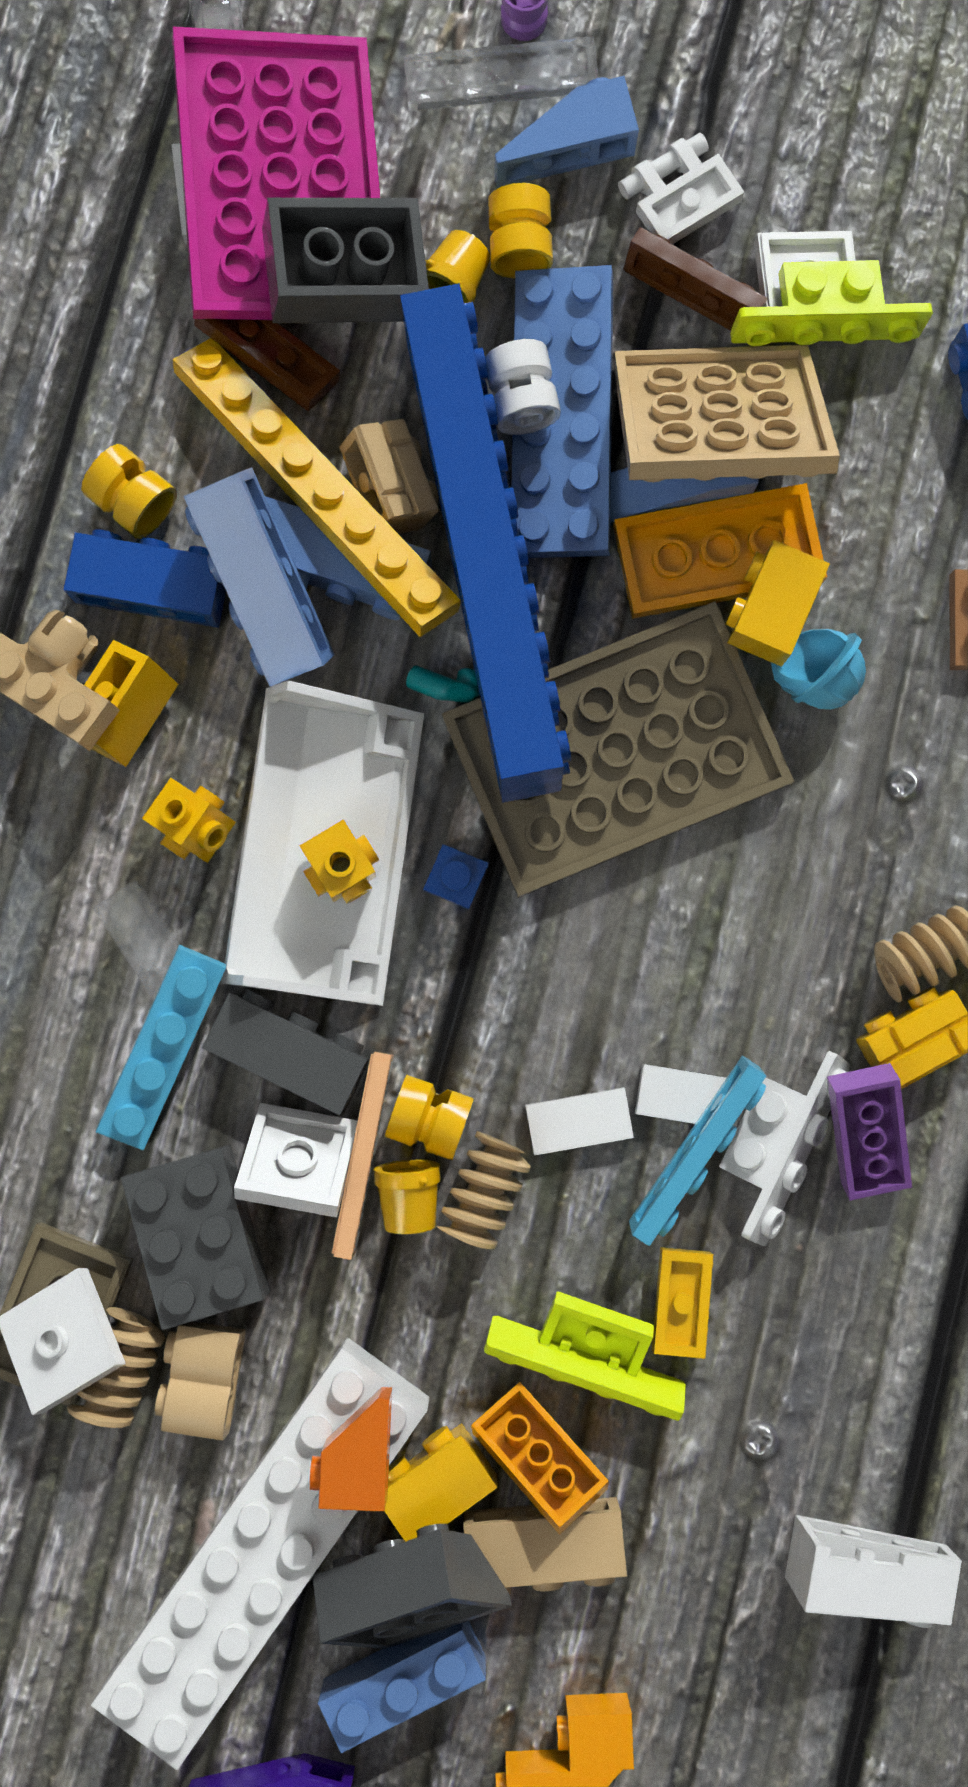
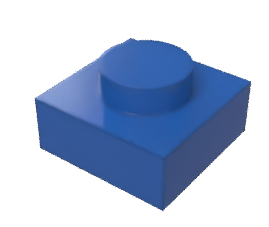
M442 844L423 890L470 910L489 863Z

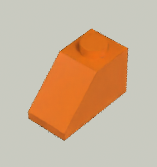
M381 1387L326 1439L321 1456H312L310 1490L319 1491L318 1509L385 1511L388 1497L392 1387Z

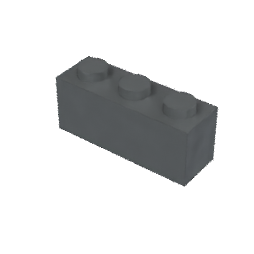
M247 988L243 997L229 992L202 1048L338 1115L344 1114L370 1061L369 1058L361 1055L364 1045L340 1033H337L332 1041L315 1032L319 1023L294 1011H291L287 1019L270 1010L274 1001Z

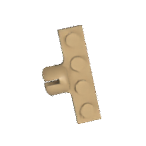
M59 610L48 612L25 644L16 643L0 633V693L90 751L120 711L109 700L77 681V676L81 674L98 651L99 641L95 635H90L88 638L87 629L83 624L73 617L67 615L63 617L65 613Z

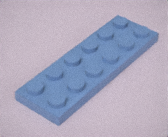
M612 265L515 271L514 340L535 339L546 345L552 369V376L549 381L556 387L561 410L560 418L545 429L512 436V487L518 508V518H516L518 535L524 536L528 558L610 556L613 346Z

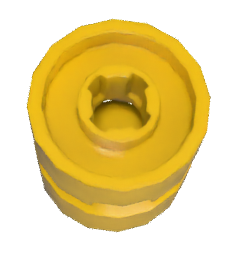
M512 183L494 190L488 197L489 229L492 232L490 236L491 269L500 276L515 279V271L550 269L553 264L552 234L546 228L551 222L550 194L543 187L530 183Z
M116 444L102 452L89 467L82 481L81 491L84 496L103 512L110 513L113 511L115 522L134 538L141 539L156 530L166 519L176 501L177 491L175 487L157 472L152 470L145 472L146 466L144 461L126 446Z
M406 1075L393 1108L385 1137L412 1146L417 1141H421L424 1143L426 1152L453 1160L474 1098L449 1089L438 1094L435 1092L432 1083Z

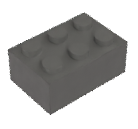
M267 198L262 233L272 323L404 322L400 295L429 289L418 198Z
M231 1144L121 1177L162 1330L262 1301L271 1291L247 1202L235 1199L234 1196L238 1169Z

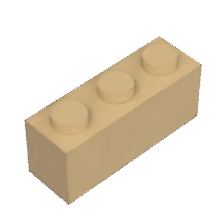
M617 1497L597 1499L560 1535L534 1505L464 1512V1533L472 1535L508 1593L511 1592V1587L531 1585L536 1591H554L562 1588L563 1582L584 1581L588 1586L600 1587L614 1583L617 1577H627L622 1518Z

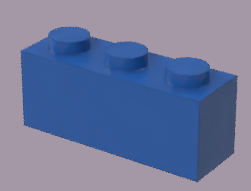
M92 530V535L75 532L63 590L76 604L219 628L226 594L223 583L217 582L209 569L207 562L209 552L206 547L190 546L188 551L170 549L168 543L154 538H141L140 543L123 541L120 535L106 530Z

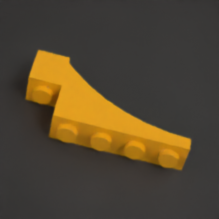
M627 1693L565 1695L566 1715H556L558 1749L505 1751L506 1772H495L496 1787H608L623 1770L634 1769L632 1712Z

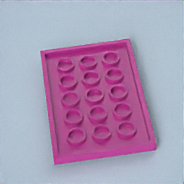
M173 27L172 45L193 319L272 320L262 233L267 198H380L367 37Z

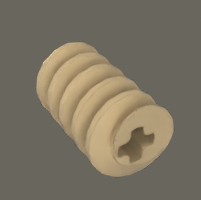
M955 905L947 910L946 916L936 914L929 918L928 925L919 922L911 927L910 935L900 931L893 935L892 944L886 940H881L875 944L874 955L878 974L888 994L896 1002H902L900 990L902 985H905L913 995L921 992L918 978L921 976L932 987L938 985L939 981L936 971L938 968H941L948 977H955L957 970L954 961L957 959L968 969V912L964 908Z
M477 1131L475 1137L485 1146L484 1151L468 1150L466 1155L477 1167L475 1170H459L458 1174L469 1185L467 1189L451 1188L450 1193L460 1202L459 1208L443 1207L441 1212L452 1224L450 1227H436L469 1245L482 1249H495L498 1241L487 1230H504L506 1222L496 1210L512 1211L514 1203L504 1191L520 1192L523 1184L512 1173H529L531 1165L521 1156V1153H525L524 1151Z
M109 1307L105 1312L117 1321L116 1326H111L126 1364L78 1392L77 1395L86 1400L85 1404H70L67 1410L75 1419L87 1424L106 1428H124L130 1426L135 1416L131 1407L138 1406L141 1402L142 1394L138 1388L146 1386L150 1379L149 1372L145 1368L154 1366L158 1359L157 1353L152 1348L160 1347L165 1341V1335L147 1318L129 1310Z

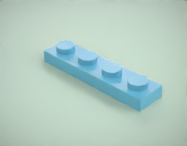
M178 945L99 1120L96 1133L144 1150L225 972V963Z
M743 1055L630 1218L629 1224L632 1235L646 1245L650 1246L658 1234L664 1237L671 1230L679 1215L676 1207L686 1193L693 1195L700 1188L708 1173V1169L704 1166L715 1150L722 1153L729 1146L737 1131V1127L733 1124L744 1108L748 1111L752 1110L763 1096L766 1085L762 1082L766 1078V1074L758 1065Z

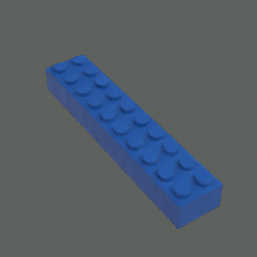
M460 283L400 295L406 343L457 589L461 600V608L501 800L504 803L559 792L562 789L563 775L570 774L568 762L571 761V752L566 731L556 732L555 726H559L558 712H560V701L555 681L545 682V679L549 678L547 665L550 662L545 633H535V631H539L537 614H539L538 599L534 583L529 584L526 566H529L525 539L523 535H518L516 518H518L517 502L513 487L508 488L506 451L503 440L498 441L496 405L493 394H488L486 383L488 371L483 347L478 348L476 337L478 325L473 302L464 303Z

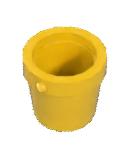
M451 231L429 260H425L429 289L460 283L464 303H474L476 291L490 261L487 247L477 237L466 231Z
M418 1159L400 1160L380 1164L374 1168V1183L378 1187L384 1227L387 1232L394 1234H416L435 1228L438 1183L441 1180L439 1163Z

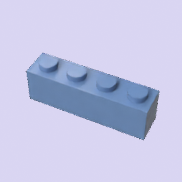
M248 468L183 496L188 506L185 509L187 521L194 533L198 536L201 535L209 552L207 556L209 569L215 580L223 583L231 600L229 602L230 615L235 625L240 630L244 629L252 647L250 649L251 661L256 671L261 676L265 675L271 687L325 665L335 654L253 468Z
M265 496L306 589L309 584L326 590L325 595L337 602L353 605L354 600L372 605V611L382 617L400 620L401 616L299 507ZM407 543L431 568V551Z

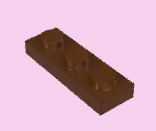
M639 227L630 242L623 271L730 331L740 308L764 307L768 298L756 292L750 285L738 282L715 269L706 260L695 258L672 245L663 236L654 235Z
M195 319V327L308 412L339 381L340 370L281 325L272 323V320Z

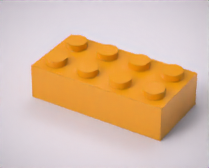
M521 1382L517 1383L471 1425L473 1435L559 1535L608 1490V1479Z

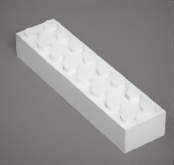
M348 1337L108 1676L91 1704L93 1708L176 1770L179 1769L357 1513V1510L318 1509L319 1491L310 1490L312 1456H321L326 1439L381 1387H392L389 1465L428 1410V1395Z

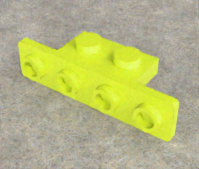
M879 260L783 262L778 273L782 306L740 308L730 336L732 343H747L750 346H764L777 342H795L799 345H810L818 341H843L847 344H857L865 340H890L895 343H903L916 339L921 335L933 311L931 303L885 304Z
M558 1291L555 1294L541 1331L500 1316L492 1317L484 1346L486 1354L496 1357L504 1363L516 1364L545 1374L555 1381H565L588 1389L601 1397L616 1399L642 1408L652 1415L665 1416L679 1421L684 1413L685 1382L641 1366L653 1339V1324Z

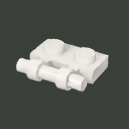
M701 133L688 140L684 138L678 139L667 147V153L652 162L642 161L632 167V174L618 182L619 190L626 200L640 192L648 196L637 203L636 214L649 232L665 237L672 245L740 204L745 193L719 154L703 163L698 157L709 149L707 140ZM676 170L679 173H683L682 176L667 185L662 180Z

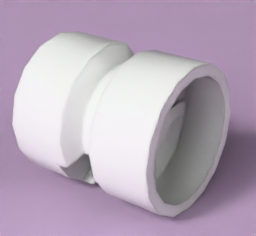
M520 339L504 343L489 351L485 356L488 371L487 380L489 389L495 393L494 400L498 417V429L502 433L521 435L533 433L554 424L560 418L561 410L556 387L549 381L552 376V369L546 345L535 339Z

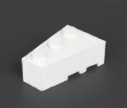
M795 1515L785 1578L803 1610L807 1613L905 1621L917 1627L931 1628L933 1624H952L962 1561L945 1544Z

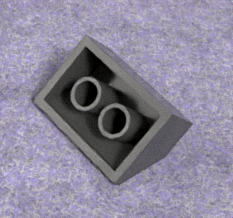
M432 1524L419 1528L416 1531L417 1538L406 1542L405 1540L395 1539L378 1543L374 1546V1553L365 1557L362 1555H349L337 1558L332 1561V1569L312 1576L320 1644L386 1649L511 1607L510 1594L472 1535L449 1531L447 1524Z

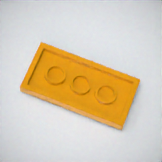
M807 483L614 519L613 523L632 619L703 606L715 601L719 603L734 600L737 596L740 598L747 597L753 583L744 579L756 552L765 555L773 540H777L824 561ZM826 573V575H825V577H824V579H823V582H824V581L826 580V578H827V573Z

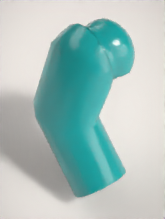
M415 665L409 671L406 685L409 689L436 700L469 703L480 695L475 671L469 668L460 669L456 680Z

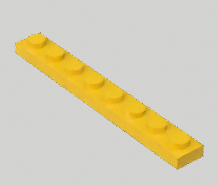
M210 338L173 359L174 373L419 637H422L459 612L461 600L217 342Z

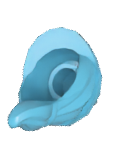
M813 629L801 632L791 656L781 667L771 662L774 680L779 683L782 690L791 694V699L796 703L803 702L818 709L829 710L842 707L858 694L864 683L866 674L865 660L858 649L862 639L856 633L845 635L843 632L832 629Z

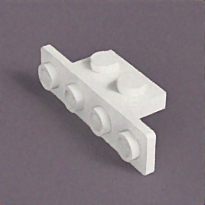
M831 1051L827 1052L807 1096L765 1078L762 1082L766 1085L763 1096L752 1110L745 1111L736 1134L719 1165L720 1168L762 1188L741 1234L742 1237L754 1243L766 1246L769 1238H775L780 1232L785 1220L783 1209L791 1192H796L806 1177L807 1166L805 1162L813 1146H818L826 1135L829 1126L827 1116L831 1109L827 1076L845 1073L850 1069V1064L840 1055Z

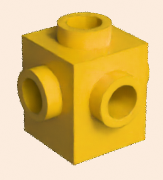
M171 777L142 817L144 821L165 834L160 842L161 845L184 860L191 852L206 863L210 861L214 853L224 844L228 833L236 823L220 811L225 802L200 785L194 793Z
M344 819L299 845L311 864L303 872L318 897L328 892L333 902L343 897L346 904L372 889L369 881L377 877L372 865L378 862L379 858L365 835L355 839ZM338 860L350 862L348 869L343 872L334 871L333 866Z

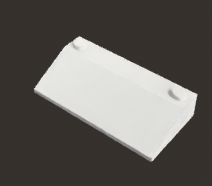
M289 680L266 688L225 957L226 969L222 976L221 984L383 1006L425 713ZM343 819L355 839L365 835L379 858V861L372 865L377 876L369 881L372 889L346 904L343 897L333 902L328 892L318 897L303 872L311 864L299 846ZM338 860L334 864L333 870L343 872L348 869L350 862Z

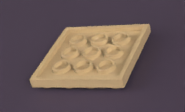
M808 345L614 352V373L629 480L659 482L664 479L694 478L707 481L718 477L760 479L766 476L779 475L813 477L818 474H837L840 454Z

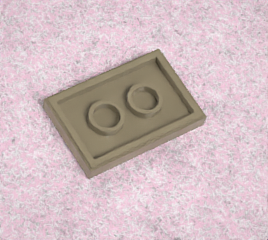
M42 1222L37 1223L0 1311V1316L77 1268H88L103 1308L106 1311L109 1307H115L134 1259ZM106 1313L108 1320H110L111 1316ZM0 1330V1379L21 1387ZM75 1394L63 1401L62 1404L67 1406L76 1404L79 1396Z

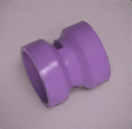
M501 0V25L511 38L519 41H529L538 37L544 31L547 24V4L549 0Z

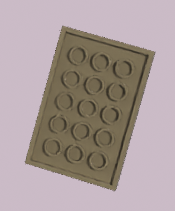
M716 601L548 670L549 678H546L545 682L555 681L560 701V712H558L559 726H555L556 732L566 731L571 752V761L568 762L570 774L563 775L562 789L559 792L502 803L481 699L478 698L442 713L444 724L518 898L785 788L795 782L736 647L727 644L730 633Z

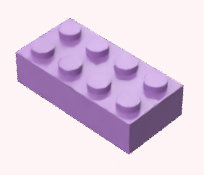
M888 1063L827 1076L840 1180L849 1201L912 1188L901 1083L892 1065Z

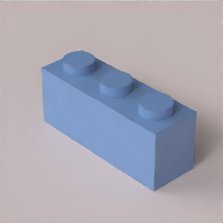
M466 1621L386 1649H381L324 1678L318 1705L340 1753L485 1681L486 1656L470 1622Z

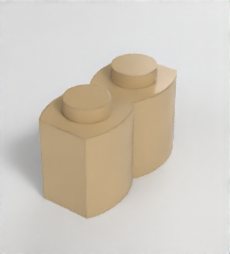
M191 1321L178 1325L177 1332H169L163 1359L164 1363L171 1364L170 1379L168 1384L160 1385L155 1403V1415L162 1416L161 1431L222 1441L229 1434L233 1417L246 1329Z

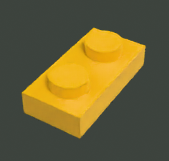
M660 1247L652 1342L654 1354L706 1358L714 1255L711 1252Z

